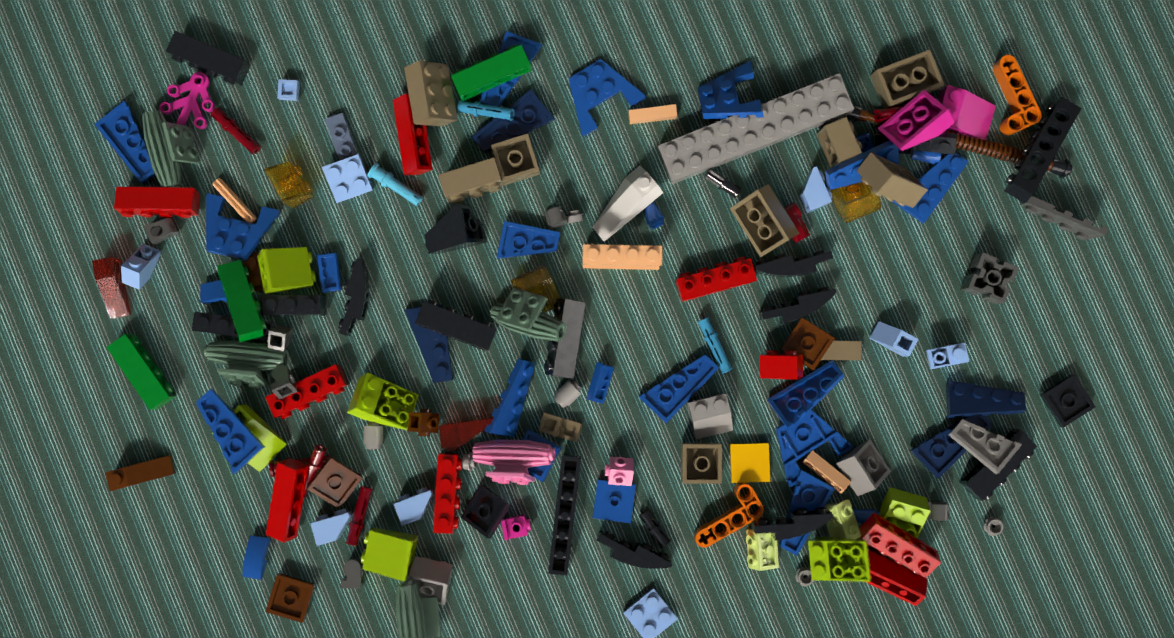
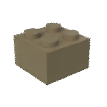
M847 117L824 126L816 134L830 168L862 153L861 143L855 138L853 134L854 127L850 121L848 122Z
M528 134L491 145L504 186L540 175Z
M681 443V482L683 484H722V444Z

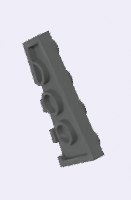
M1033 196L1025 203H1020V206L1024 207L1026 212L1038 214L1042 217V220L1048 223H1055L1059 225L1061 230L1076 234L1077 238L1084 241L1105 236L1109 230L1105 226H1101V228L1092 226L1093 221L1086 218L1084 220L1073 218V213L1067 210L1057 211L1055 210V205Z

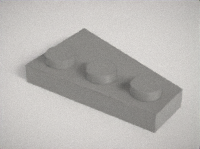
M963 419L949 434L951 438L995 474L1002 470L1022 445L1018 442L1009 441L999 434L990 433L984 428Z

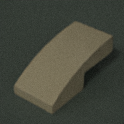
M833 341L821 360H862V341Z
M544 412L538 431L578 442L583 424Z

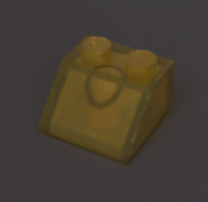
M289 161L264 169L284 204L295 209L313 198L311 194L313 189L308 181L304 182L302 178L303 172L298 165H294Z
M864 182L830 189L832 193L831 199L837 213L845 223L881 209L880 197L871 191V186L866 185Z
M546 265L510 280L513 288L547 297L541 312L552 310L557 298H560Z

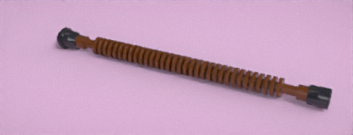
M853 105L854 110L851 114L842 117H847L848 120L853 121L860 120L865 122L867 120L875 122V127H880L887 121L876 122L872 113H868V110H864L856 105ZM950 130L943 132L958 134L957 148L961 150L965 149V151L979 153L980 155L984 154V156L998 158L999 160L1014 164L1024 156L1022 154L1023 150L981 138L978 139L977 137L959 134ZM1054 158L1048 168V173L1065 178L1066 175H1070L1073 166L1068 159L1060 160Z

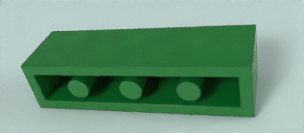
M513 45L501 54H492L489 59L483 62L481 60L476 61L467 69L461 68L456 70L451 75V78L463 102L532 71L522 45Z
M241 260L217 265L218 275L239 341L243 342L262 337L263 329H266L263 317L259 318L258 315L260 311L258 300H253L252 295L255 294L252 283L248 284L247 277H249L247 266H243Z
M124 334L106 348L149 410H158L176 397L173 392L174 387L163 378L162 370L154 365L150 353L142 348L141 340L136 335Z

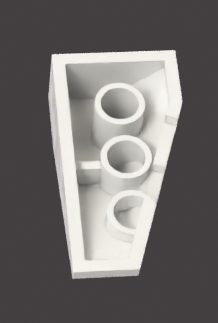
M638 166L625 177L594 224L593 229L604 242L663 194L658 184L646 170Z

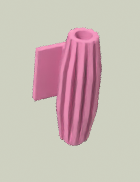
M498 439L475 443L473 446V460L477 463L496 466L493 472H486V476L492 478L494 482L510 484L511 481L519 485H528V482H535V478L530 476L527 468L551 464L555 460V449H552V446L549 444L529 440Z

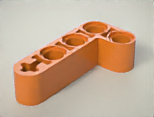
M1011 55L1003 56L994 63L992 69L1013 115L1000 123V131L1004 135L1009 136L1040 121L1041 111L1016 59ZM1010 80L1015 82V86L1011 85ZM1018 97L1023 99V104L1019 102ZM1027 114L1031 116V121L1027 119ZM1009 121L1014 124V129L1010 127Z
M738 483L735 485L734 494L740 503L738 506L695 530L693 537L698 546L702 548L709 547L762 516L763 506L749 484ZM747 487L748 494L744 497L740 496V489ZM752 504H757L758 510L755 513L749 512V507ZM734 514H741L739 522H732ZM719 523H723L725 526L722 532L715 531V527ZM708 529H711L715 536L712 537ZM703 533L704 535H706L705 541H702V539H700V534Z

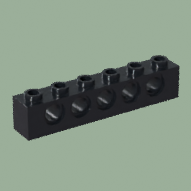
M1060 97L1056 103L1051 102L1046 109V112H1048L1047 116L1044 115L1038 123V126H1040L1039 130L1036 129L1030 137V140H1032L1031 144H1027L1022 151L1023 158H1020L1014 165L1015 172L1011 173L1006 179L1005 183H1007L1004 192L1023 203L1034 195L1081 111V107L1063 97Z
M562 454L548 574L568 575L581 456Z

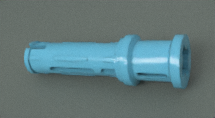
M375 163L368 172L367 177L375 179L381 183L382 187H389L416 207L422 201L423 196L394 178L392 172L385 171L379 167L378 163Z

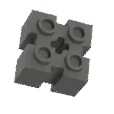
M984 252L975 254L969 267L973 272L971 275H966L960 290L974 296L983 294L981 299L993 304L1005 303L1010 288H1007L1006 285L1014 281L1019 267L1005 261L996 263V257Z

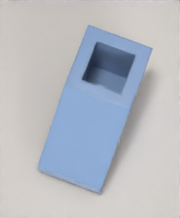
M817 166L809 171L800 193L801 201L807 213L832 202V193L829 188H826L823 182L825 180L821 170H818Z
M142 244L121 266L122 283L140 290L151 278L161 251Z
M880 321L877 322L869 337L871 340L902 357L910 356L919 340L903 330Z
M955 343L926 350L930 369L969 362L965 343Z
M427 487L417 490L416 495L409 496V494L398 497L399 501L394 503L401 526L423 517L434 494L433 488L428 490Z
M345 508L335 511V515L330 517L327 514L317 516L316 521L311 523L316 546L339 539L353 516V510L346 511Z

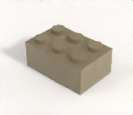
M930 50L880 68L870 76L883 109L911 101L923 90L930 94L944 86Z
M419 60L404 67L414 124L443 127L457 121L448 64Z
M872 152L857 169V172L862 176L860 178L861 181L871 186V191L879 197L883 195L891 202L895 200L903 207L907 205L913 208L928 191L907 168Z
M495 158L438 175L445 198L450 203L453 202V204L462 203L468 197H472V199L483 196L482 193L488 191L495 193L500 191L501 187H504Z
M769 184L756 190L730 208L760 257L799 234Z

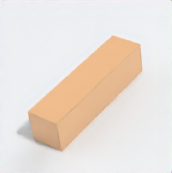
M676 104L629 110V124L676 119Z
M813 450L802 462L839 493L845 491L851 483L849 479Z

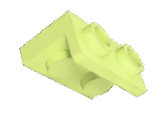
M850 500L825 505L827 510L833 513V518L826 523L830 537L849 539L861 537Z
M752 529L746 530L748 567L758 571L779 568L777 540L775 541L771 536V533L755 534Z

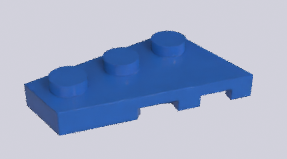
M504 221L497 259L557 252L560 232Z

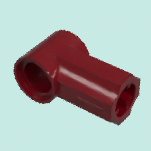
M792 202L783 207L799 234L792 238L794 243L810 236L801 219L802 215L798 206Z

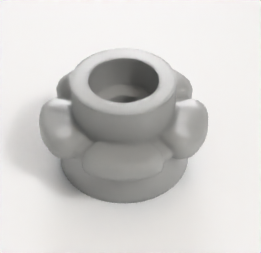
M573 210L568 212L566 218L568 223L583 221L582 215L584 214L579 213V210Z
M472 452L464 454L462 458L463 469H468V471H472V469L477 467V462L473 460Z
M989 517L983 525L985 532H988L990 536L999 535L1003 531V524L999 518Z
M804 567L798 569L795 575L796 581L804 587L811 585L814 582L811 578V569Z

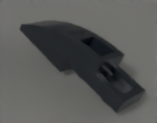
M881 132L875 134V147L889 141ZM942 133L935 138L903 151L898 148V151L901 154L914 155L915 150L955 155L958 134Z
M823 249L814 252V256L807 258L806 255L795 258L796 262H794L792 255L786 256L784 253L775 256V260L770 262L767 259L756 262L757 266L753 268L756 273L773 277L803 276L817 272L815 264L831 260L833 256L831 251L825 253Z
M357 258L356 262L352 263L350 268L352 274L344 285V294L351 296V300L346 302L344 309L346 314L344 318H341L338 329H340L339 334L345 336L351 335L356 319L364 321L369 301L368 271L365 261Z
M823 287L818 289V293L811 294L810 290L800 292L799 297L794 298L795 305L793 302L782 304V308L775 309V306L763 308L764 312L759 313L760 320L779 317L780 324L805 317L827 303L836 294V289L830 290L829 287Z
M194 311L192 331L238 337L232 316ZM264 321L266 329H263V336L254 339L268 341V332L273 328L274 322Z
M816 507L815 510L807 511L806 508H797L795 511L790 512V519L787 517H777L776 520L769 521L767 518H758L757 521L751 522L752 530L755 534L771 533L775 541L795 538L823 526L833 518V513L827 510L826 507Z
M600 531L597 536L598 542L612 549L610 557L620 562L649 569L671 568L673 565L672 561L669 560V555L661 551L658 554L653 551L651 545L645 542L642 544L637 542L633 549L631 543L622 540V542L616 540L615 535L609 531Z

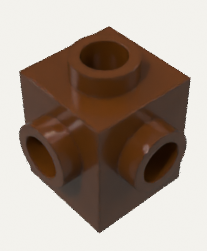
M420 409V412H409V432H418V436H430V433H438L439 414L432 413V409Z

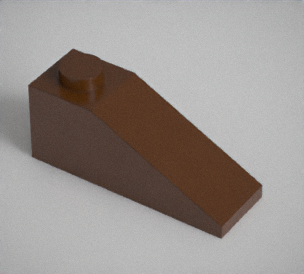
M171 455L105 473L109 491L176 474Z

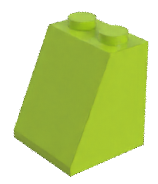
M307 247L263 249L257 256L264 294L311 288L314 285L313 282L316 281L315 272L311 271L310 268L312 255L311 252L307 251Z
M373 527L365 535L364 544H367V547L361 556L362 569L406 581L415 558L419 535Z

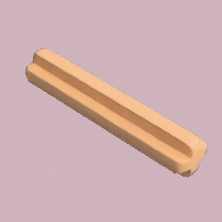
M216 179L213 182V186L248 223L253 224L256 222L257 217L222 179Z

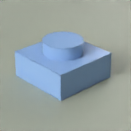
M279 79L277 98L279 100L298 101L300 82L298 80Z

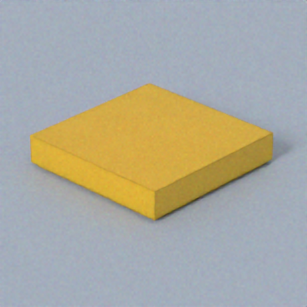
M769 443L730 444L731 483L770 482Z

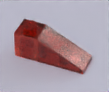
M108 257L93 260L95 281L110 319L131 315L126 285L122 283L121 259Z
M493 418L439 425L441 449L447 448V452L458 450L459 446L464 445L483 432L487 425H491Z

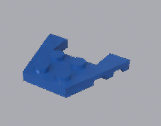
M601 59L569 78L570 89L583 137L598 129L588 111L615 94L621 92L631 108L646 99V96Z
M747 62L697 88L704 119H724L732 115H739V118H747V115H756V118L764 117L760 99L739 104L735 83L754 78L751 62Z
M207 193L206 250L210 253L246 261L260 243L264 233L269 231L272 227L271 224L276 218L278 219L281 212L262 206L257 224L223 217L220 215L226 199L222 196Z
M812 410L790 431L787 430L783 423L775 428L787 484L790 487L795 485L800 469L796 460L823 443L829 441L839 457L854 448L850 442L844 439Z

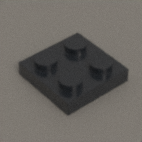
M1075 374L1069 375L1039 394L1060 427L1067 426L1096 407Z
M480 484L461 518L483 536L491 539L511 505L485 485Z

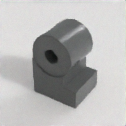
M562 206L546 211L545 217L550 230L568 225Z
M173 218L162 219L143 226L150 242L154 245L160 244L163 240L174 237L179 233Z
M276 325L275 328H271L268 332L267 348L285 351L291 343L293 328Z
M285 365L275 367L272 371L275 383L271 384V391L279 399L298 392L295 376Z
M942 500L928 501L930 513L927 519L936 521L950 520L949 503Z
M353 557L344 565L346 577L341 580V588H361L364 585V569H362L363 563H361L360 558Z

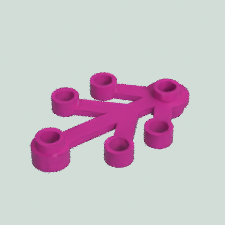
M197 72L191 76L189 82L179 86H168L167 93L174 98L180 96L182 92L191 91L189 96L171 103L162 102L159 110L169 115L174 110L183 107L176 124L185 126L192 111L195 117L194 125L199 129H205L208 123L203 118L197 97L200 93L203 99L202 108L205 111L212 112L215 109V104L211 101L207 91L210 84L208 76L202 72ZM201 78V83L197 84V80ZM176 88V93L172 94V90ZM211 103V107L206 109V105ZM168 105V110L164 111V107ZM200 120H203L202 126L198 125Z

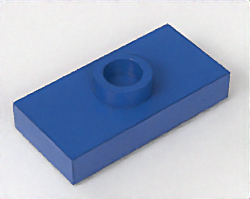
M338 253L317 255L322 293L341 291L342 283Z
M599 362L596 363L586 397L587 400L604 404L614 367Z

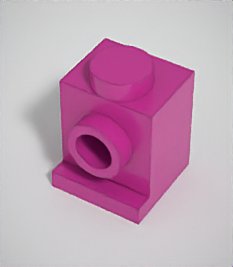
M525 514L503 518L501 521L504 540L528 536V531L531 530L530 519H526ZM515 524L520 526L519 531L513 529Z

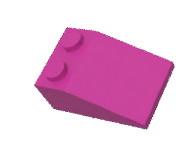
M950 85L944 87L939 93L938 101L949 109L955 122L947 130L986 140L996 106L967 90Z
M923 90L883 123L878 130L903 151L941 135L955 122L949 109L927 91Z

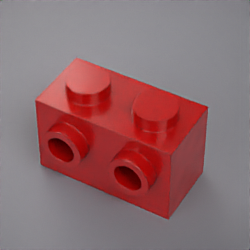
M766 350L765 354L759 355L760 378L795 380L803 378V354H797L795 350H787L785 354H778V350Z

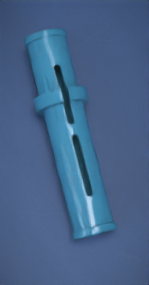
M460 100L457 106L459 113H469L475 117L481 115L512 121L515 116L513 108L485 105L478 101L472 103Z
M709 317L698 321L697 323L705 336L703 339L705 342L707 341L721 373L724 374L732 370L733 367L717 337L718 332L714 331Z

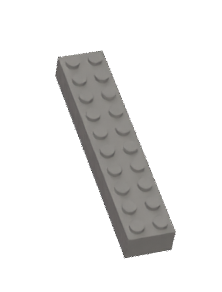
M840 73L761 104L764 117L756 118V115H747V118H739V115H734L658 145V151L671 184L851 114L854 107Z

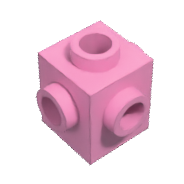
M610 457L609 464L605 465V476H608V484L632 485L634 474L633 458Z

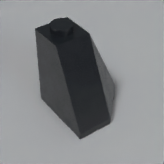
M455 205L424 235L428 254H441L487 243L483 225L479 219L475 220L471 215L473 210L469 205Z

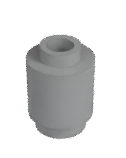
M568 380L555 392L556 395L553 398L561 407L565 408L582 394L580 391L582 387L575 380L572 382Z
M371 421L368 422V425H364L363 444H365V449H381V444H383V425Z

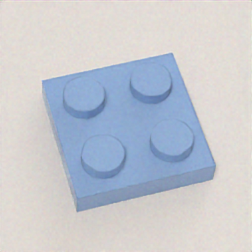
M359 154L322 167L336 203L373 190Z
M653 587L623 611L624 615L643 638H655L677 620L676 615Z

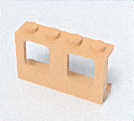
M583 244L584 269L659 270V266H662V246Z

